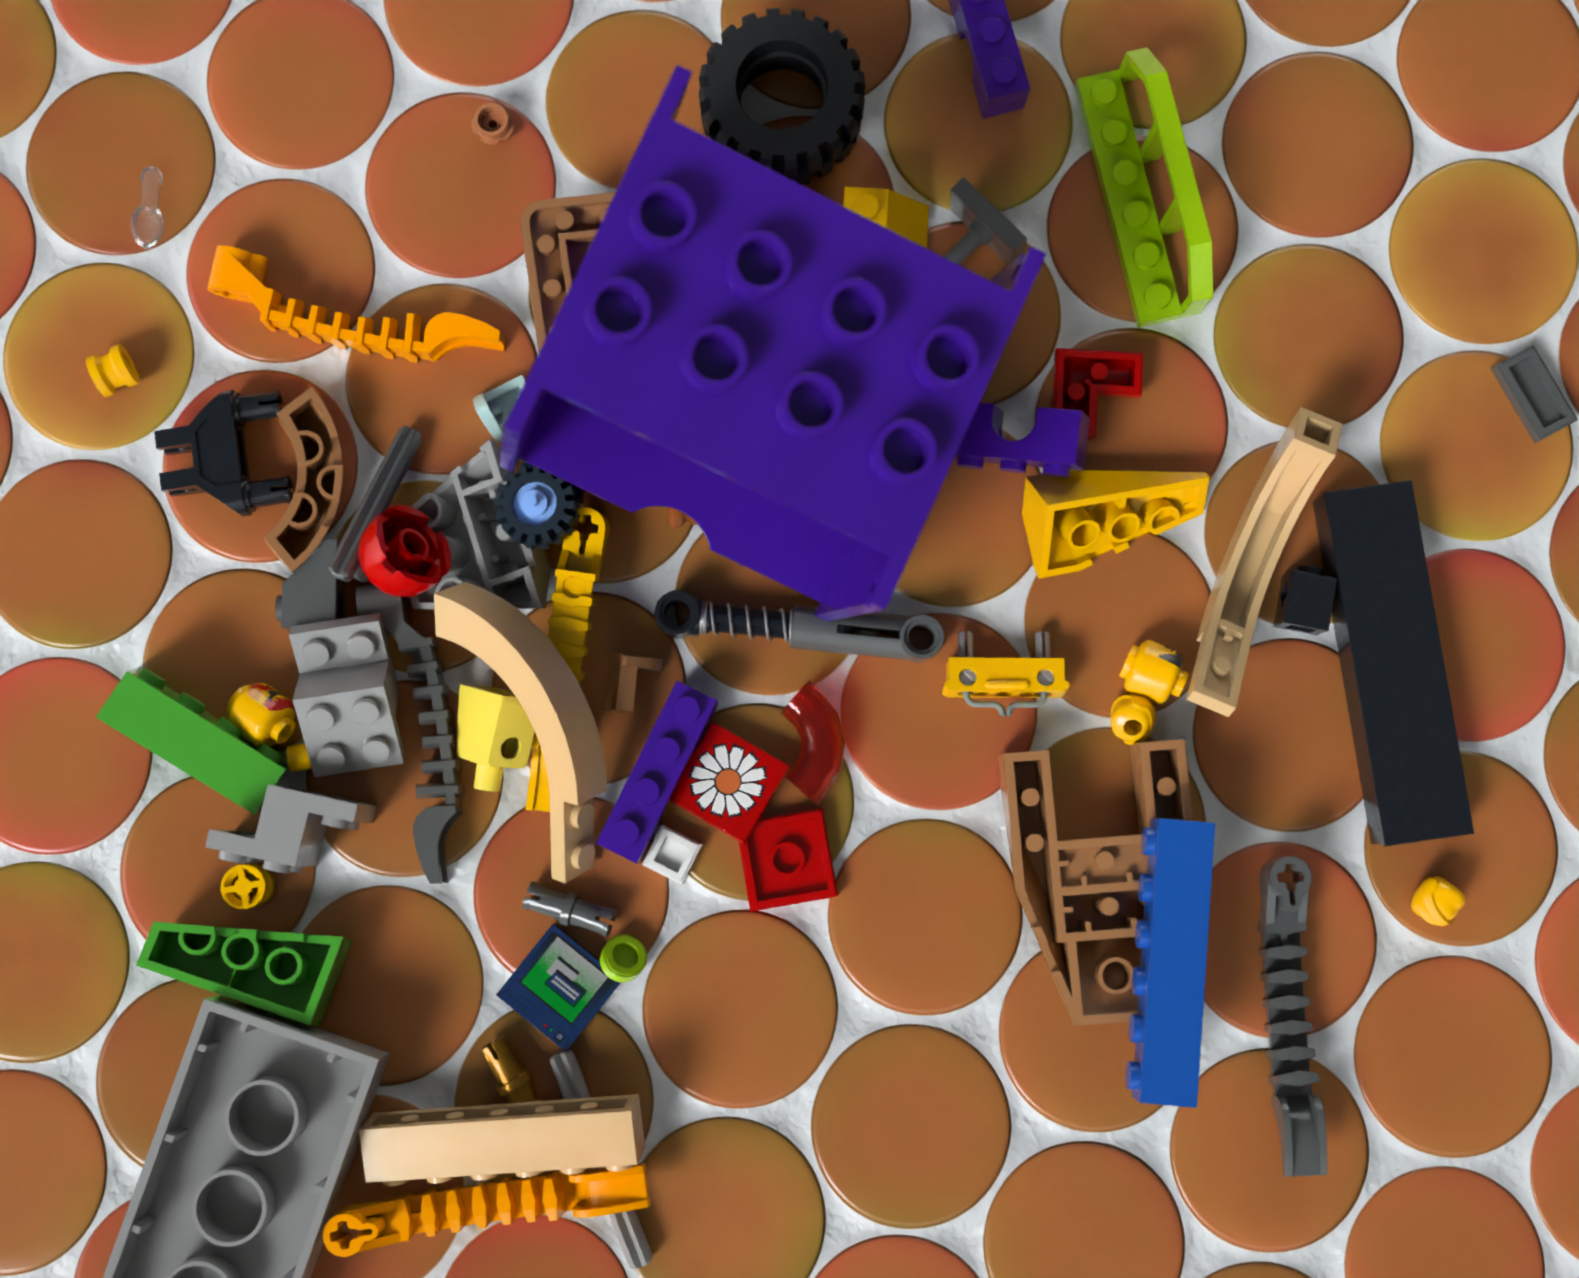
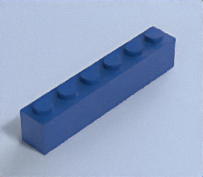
M1151 818L1150 827H1144L1141 849L1143 855H1148L1147 874L1141 873L1139 878L1138 897L1139 901H1145L1144 920L1137 921L1135 930L1136 948H1142L1141 967H1134L1132 975L1133 995H1139L1137 1014H1131L1129 1021L1130 1042H1135L1134 1061H1128L1125 1077L1127 1090H1132V1097L1140 1103L1197 1108L1215 823Z

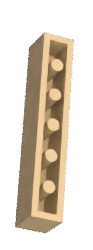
M639 1094L372 1113L359 1129L366 1183L382 1182L384 1186H398L409 1180L426 1179L428 1183L436 1184L461 1176H471V1179L481 1181L506 1173H516V1176L526 1178L551 1170H561L563 1174L572 1175L595 1167H606L608 1171L614 1172L624 1171L633 1165H638L645 1148Z

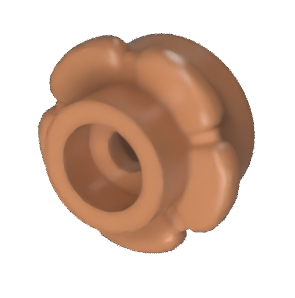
M485 103L474 114L471 123L474 135L480 137L482 143L497 145L499 141H506L511 137L514 126L511 123L513 117L506 107L497 103ZM492 121L497 123L495 128L489 127Z

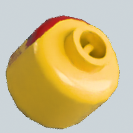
M255 683L251 686L245 685L239 688L228 702L226 708L228 720L242 729V738L255 747L262 743L270 746L276 743L282 744L290 738L295 730L296 724L293 721L295 717L294 704L290 699L266 683Z

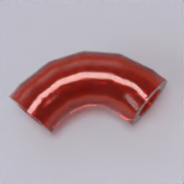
M808 681L781 712V715L797 730L801 742L800 756L785 778L819 806L829 794L842 771L845 737L838 712L821 690L811 681Z

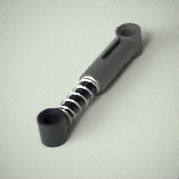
M680 590L670 591L662 595L655 607V619L659 627L666 635L675 639H683L689 636L698 637L699 634L706 635L710 631L715 636L719 635L720 632L730 633L733 638L737 634L748 635L751 640L755 636L766 637L768 641H771L773 638H782L786 643L789 642L791 644L790 648L904 659L916 663L932 659L942 648L944 641V632L940 623L927 615L907 616L872 612L827 622L814 616L818 608L816 606L795 604L794 610L791 609L790 613L784 612L783 608H780L778 612L767 611L765 606L761 610L749 609L747 604L743 608L731 607L729 603H726L725 606L713 605L711 601H702V597H693ZM675 604H682L690 609L689 620L681 626H673L666 621L667 611ZM915 628L926 629L932 636L931 647L926 650H917L912 647L908 638L909 632ZM856 630L897 634L898 638L854 635V632Z

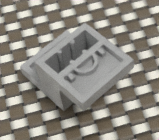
M374 613L291 626L289 638L299 670L293 704L314 777L403 764L405 752L396 720L400 689L381 614Z
M268 784L256 834L236 829H209L205 847L220 850L218 859L246 864V862L258 863L259 859L264 860L263 869L286 874L291 872L302 873L303 867L318 866L327 826L358 830L359 823L374 822L377 806L304 789Z

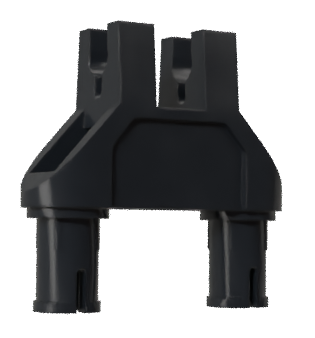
M234 390L224 391L213 398L188 426L154 431L156 449L164 450L166 455L192 452L194 468L159 473L161 491L169 492V495L172 497L207 492L243 517L251 516L253 512H256L257 507L282 503L290 504L293 492L290 493V490L294 489L289 475L253 482L249 478L243 429L246 422L278 418L276 413L283 409L282 407L279 408V405H283L280 391L273 390L272 392L241 396L239 392Z

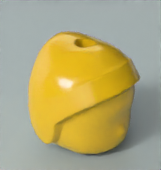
M1135 694L1118 697L1111 707L1110 719L1114 735L1128 745L1140 743L1147 739L1153 732L1156 722V710L1152 702L1144 696Z
M1440 876L1428 877L1415 890L1411 900V908L1416 915L1422 917L1426 922L1442 927L1453 923L1459 910L1465 905L1466 897L1458 888Z

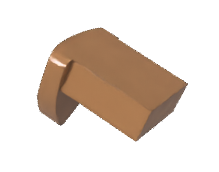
M622 653L611 655L604 711L633 712L637 671L662 672L663 659Z

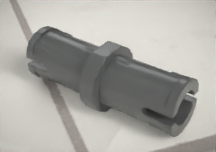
M534 881L530 883L527 892L539 896L540 900L537 901L524 897L523 909L559 920L560 924L569 927L571 925L579 926L600 933L605 937H608L611 933L613 926L600 922L599 919L602 917L615 922L617 909L581 899V895L573 892L566 894L539 885Z

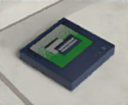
M553 923L496 996L566 1052L620 985V982L608 978L600 966V959Z

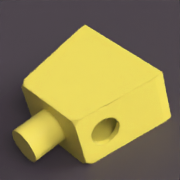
M460 684L456 754L459 758L477 763L473 788L499 792L501 791L504 768L523 769L527 765L535 733L534 728L512 691L498 687Z

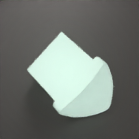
M523 375L484 394L481 393L473 397V404L477 414L498 443L502 442L504 425L524 386L525 379Z

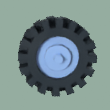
M525 464L519 466L520 472L515 475L510 471L505 476L508 482L505 485L499 483L496 489L500 493L499 498H494V506L498 510L495 516L502 525L501 528L518 544L521 543L530 549H534L535 546H539L542 550L550 549L549 544L555 543L557 546L563 543L562 537L565 534L571 536L574 532L572 525L574 522L578 523L580 515L577 513V508H581L580 500L577 498V492L572 484L535 466L533 468H528Z

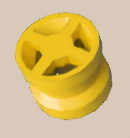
M121 344L112 346L109 353L103 356L93 354L85 359L88 372L94 384L106 398L115 395L117 388L124 385L133 387L140 384L137 369L130 355Z
M240 864L234 866L224 874L221 881L223 899L229 906L236 909H250L263 906L271 899L275 890V881L272 873L269 870L263 869V866L259 864Z

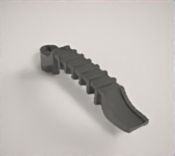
M373 584L357 586L356 605L358 615L380 613L386 635L391 634L395 638L398 650L402 655L413 653L414 663L406 665L408 677H427L428 685L412 688L414 701L429 699L432 701L433 710L418 712L419 724L421 726L436 724L438 734L422 735V747L424 750L440 748L441 758L422 760L421 768L423 775L443 773L444 783L416 784V798L445 797L446 806H432L421 811L414 822L413 834L416 851L429 883H448L445 841L452 824L463 814L461 797L465 794V786L460 781L459 773L462 770V761L456 754L457 734L453 730L452 723L455 720L454 711L449 707L447 698L450 695L448 685L444 683L442 673L445 672L443 662H439L437 649L440 648L439 641L433 637L426 638L412 626L408 597L391 596L382 592Z
M1293 856L1272 858L1263 865L1260 871L1262 906L1260 923L1258 924V931L1261 932L1262 948H1259V954L1263 957L1261 981H1264L1265 999H1262L1263 1007H1266L1267 1024L1264 1025L1265 1032L1268 1033L1269 1050H1266L1267 1058H1270L1271 1076L1268 1077L1269 1084H1272L1273 1088L1271 1100L1280 1136L1283 1177L1327 1175L1325 1114L1319 1095L1312 1094L1311 1083L1319 1082L1320 1077L1319 1073L1310 1072L1309 1058L1315 1057V1049L1308 1048L1307 1032L1312 1031V1023L1305 1020V1007L1310 1005V998L1304 997L1303 981L1309 980L1308 972L1302 971L1301 957L1307 955V947L1300 945V932L1307 930L1308 894L1312 875L1308 865L1300 858ZM1292 872L1293 882H1278V873Z

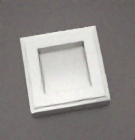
M662 825L642 865L683 885L703 844Z

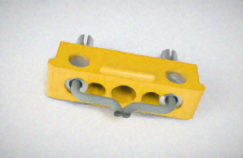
M961 631L958 633V657H948L946 663V682L944 683L942 694L949 698H964L971 707L996 708L999 711V716H1012L1015 708H1037L1044 705L1047 698L1063 697L1070 684L1065 681L1064 658H1051L1049 632L1044 631L1043 652L1042 631L1035 633V658L974 657L973 633L970 631L966 633L967 657H965V631ZM971 698H1040V699H1039L1038 701H1016V702H1012L1011 704H1009V706L1007 707V709H1006V711H1005V708H1004L1003 705L1000 704L999 702H996V701H975V700H972Z

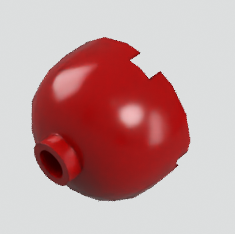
M393 505L373 518L360 537L358 558L361 568L369 581L384 593L394 597H415L436 586L451 568V552L446 537L441 530L436 534L426 524L430 518L423 512L410 506Z

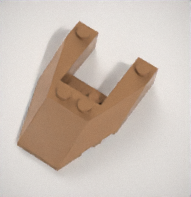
M1185 739L1141 742L1130 745L1139 832L1136 835L1058 841L1049 750L1004 753L998 756L1002 805L1015 891L1074 1026L1129 1022L1131 1014H1137L1139 995H1133L1132 975L1134 967H1141L1142 948H1136L1135 930L1137 921L1144 920L1145 901H1139L1138 886L1141 873L1147 874L1148 855L1142 854V833L1144 827H1150L1151 818L1193 821Z

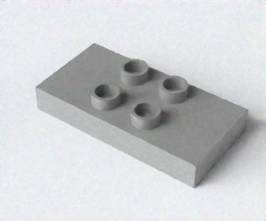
M223 995L204 999L103 1278H311L324 1243V1227L334 1215L360 1141L359 1129L368 1118L390 1053Z

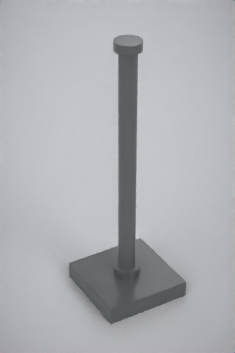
M962 177L951 189V211L967 226L968 233L944 258L960 266L980 244L982 246L987 245L1007 265L1011 264L1022 254L1025 255L1027 237Z

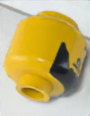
M1146 640L1139 647L1134 644L1132 645L1119 677L1125 679L1124 688L1127 692L1144 696L1152 703L1161 705L1167 701L1170 694L1176 697L1180 696L1189 673L1181 670L1184 663L1181 653L1152 640Z

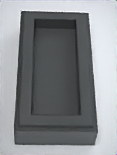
M1534 345L1491 368L1534 443L1578 420Z

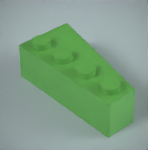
M137 667L127 671L96 718L256 815L264 802L268 784L276 785L288 766L281 761L284 754L275 747L265 743L257 747L253 746L242 738V729L231 723L228 718L222 716L218 720L204 710L206 708L205 704L185 692H182L180 695L165 685L167 683L166 680L149 669Z
M153 922L136 966L308 1025L320 1027L353 940L342 936Z

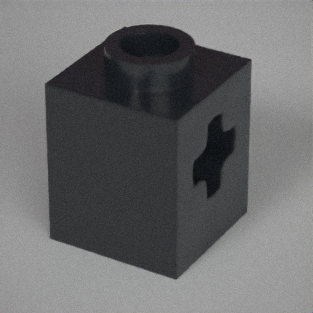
M1297 566V571L1292 570L1283 575L1273 627L1311 635L1327 632L1330 625L1337 578L1324 576L1323 569L1312 566Z

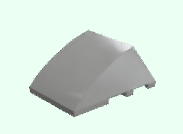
M492 439L485 442L480 447L481 451L464 466L459 465L450 472L451 477L432 493L427 492L411 506L430 518L426 524L435 534L441 530L446 537L451 552V568L449 572L442 577L436 586L415 597H410L413 609H435L434 593L463 582L482 587L500 596L517 609L546 608L551 567L545 549L542 550L539 546L530 549L521 543L518 544L501 528L502 525L495 516L498 510L494 506V498H499L500 496L496 489L499 483L505 485L508 482L505 476L510 471L499 466L501 450Z

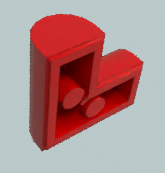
M1056 348L1054 352L1052 408L1082 410L1090 418L1087 441L1095 439L1098 396L1141 398L1144 353Z

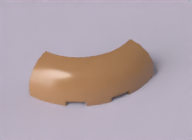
M312 386L276 413L279 424L286 432L296 453L298 467L295 493H293L292 500L285 514L263 538L266 545L291 573H294L315 552L328 533L336 515L343 485V461L337 430L324 402Z

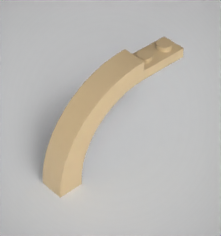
M1300 407L1277 444L1247 502L1215 579L1196 640L1200 642L1186 700L1227 717L1236 709L1255 624L1267 587L1286 541L1303 507L1323 473L1337 454L1342 423Z
M463 582L434 593L436 636L468 649L488 664L517 697L534 728L545 760L549 783L552 879L567 883L594 867L595 809L593 798L607 791L606 767L602 744L587 699L571 669L552 642L527 616L509 602L482 587L468 582Z

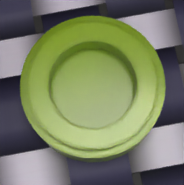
M626 934L611 938L600 954V966L605 975L611 980L620 983L636 979L647 963V952L644 945L637 938Z

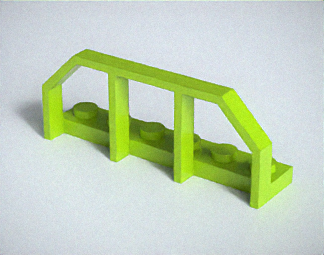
M1148 47L1128 51L1125 53L1118 70L1078 78L1074 86L1137 328L1197 315L1203 311L1213 298L1212 240L1167 71ZM1139 77L1145 84L1154 118V123L1141 149H1139L1122 84L1137 80ZM1163 154L1174 200L1159 223L1143 163L1159 160ZM1183 228L1187 243L1189 295L1180 305L1162 236L1177 233Z

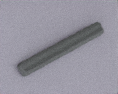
M402 426L398 429L328 565L330 575L345 582L352 580L360 564L358 550L361 535L373 518L389 507L422 442L421 433L416 429H411L408 426Z

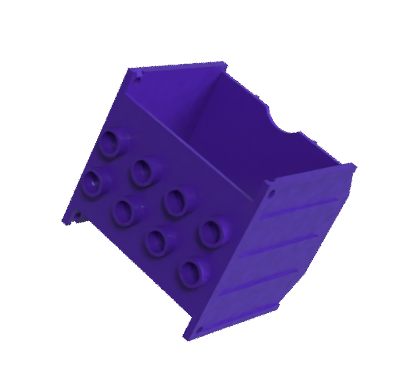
M676 65L504 425L499 466L513 472L520 459L631 513L648 507H668L678 510L698 524L706 536L711 551L820 602L814 616L828 622L886 610L1046 253L1030 247L1026 255L1022 254L991 280H987L676 122V117L692 75L691 71Z

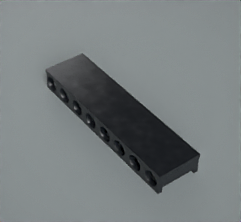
M1412 480L1322 493L1323 496L1313 502L1325 576L1337 578L1332 619L1371 844L1392 846L1474 834Z

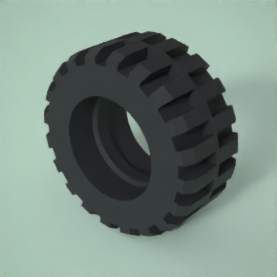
M779 8L766 9L765 17L757 18L754 12L742 17V26L737 29L734 25H730L721 33L722 44L718 42L712 43L706 53L707 64L701 66L699 76L700 90L698 92L705 136L790 180H796V183L802 186L810 184V175L813 173H817L820 178H823L832 172L834 161L842 163L850 154V144L856 143L860 133L866 85L864 72L860 71V58L856 50L853 48L847 50L848 38L839 29H835L832 33L828 31L829 21L818 15L814 17L813 21L806 19L804 10L792 8L791 15L779 14ZM773 70H791L805 75L818 86L823 95V104L816 116L807 123L791 129H773L757 123L747 115L742 108L741 95L747 85L759 75Z

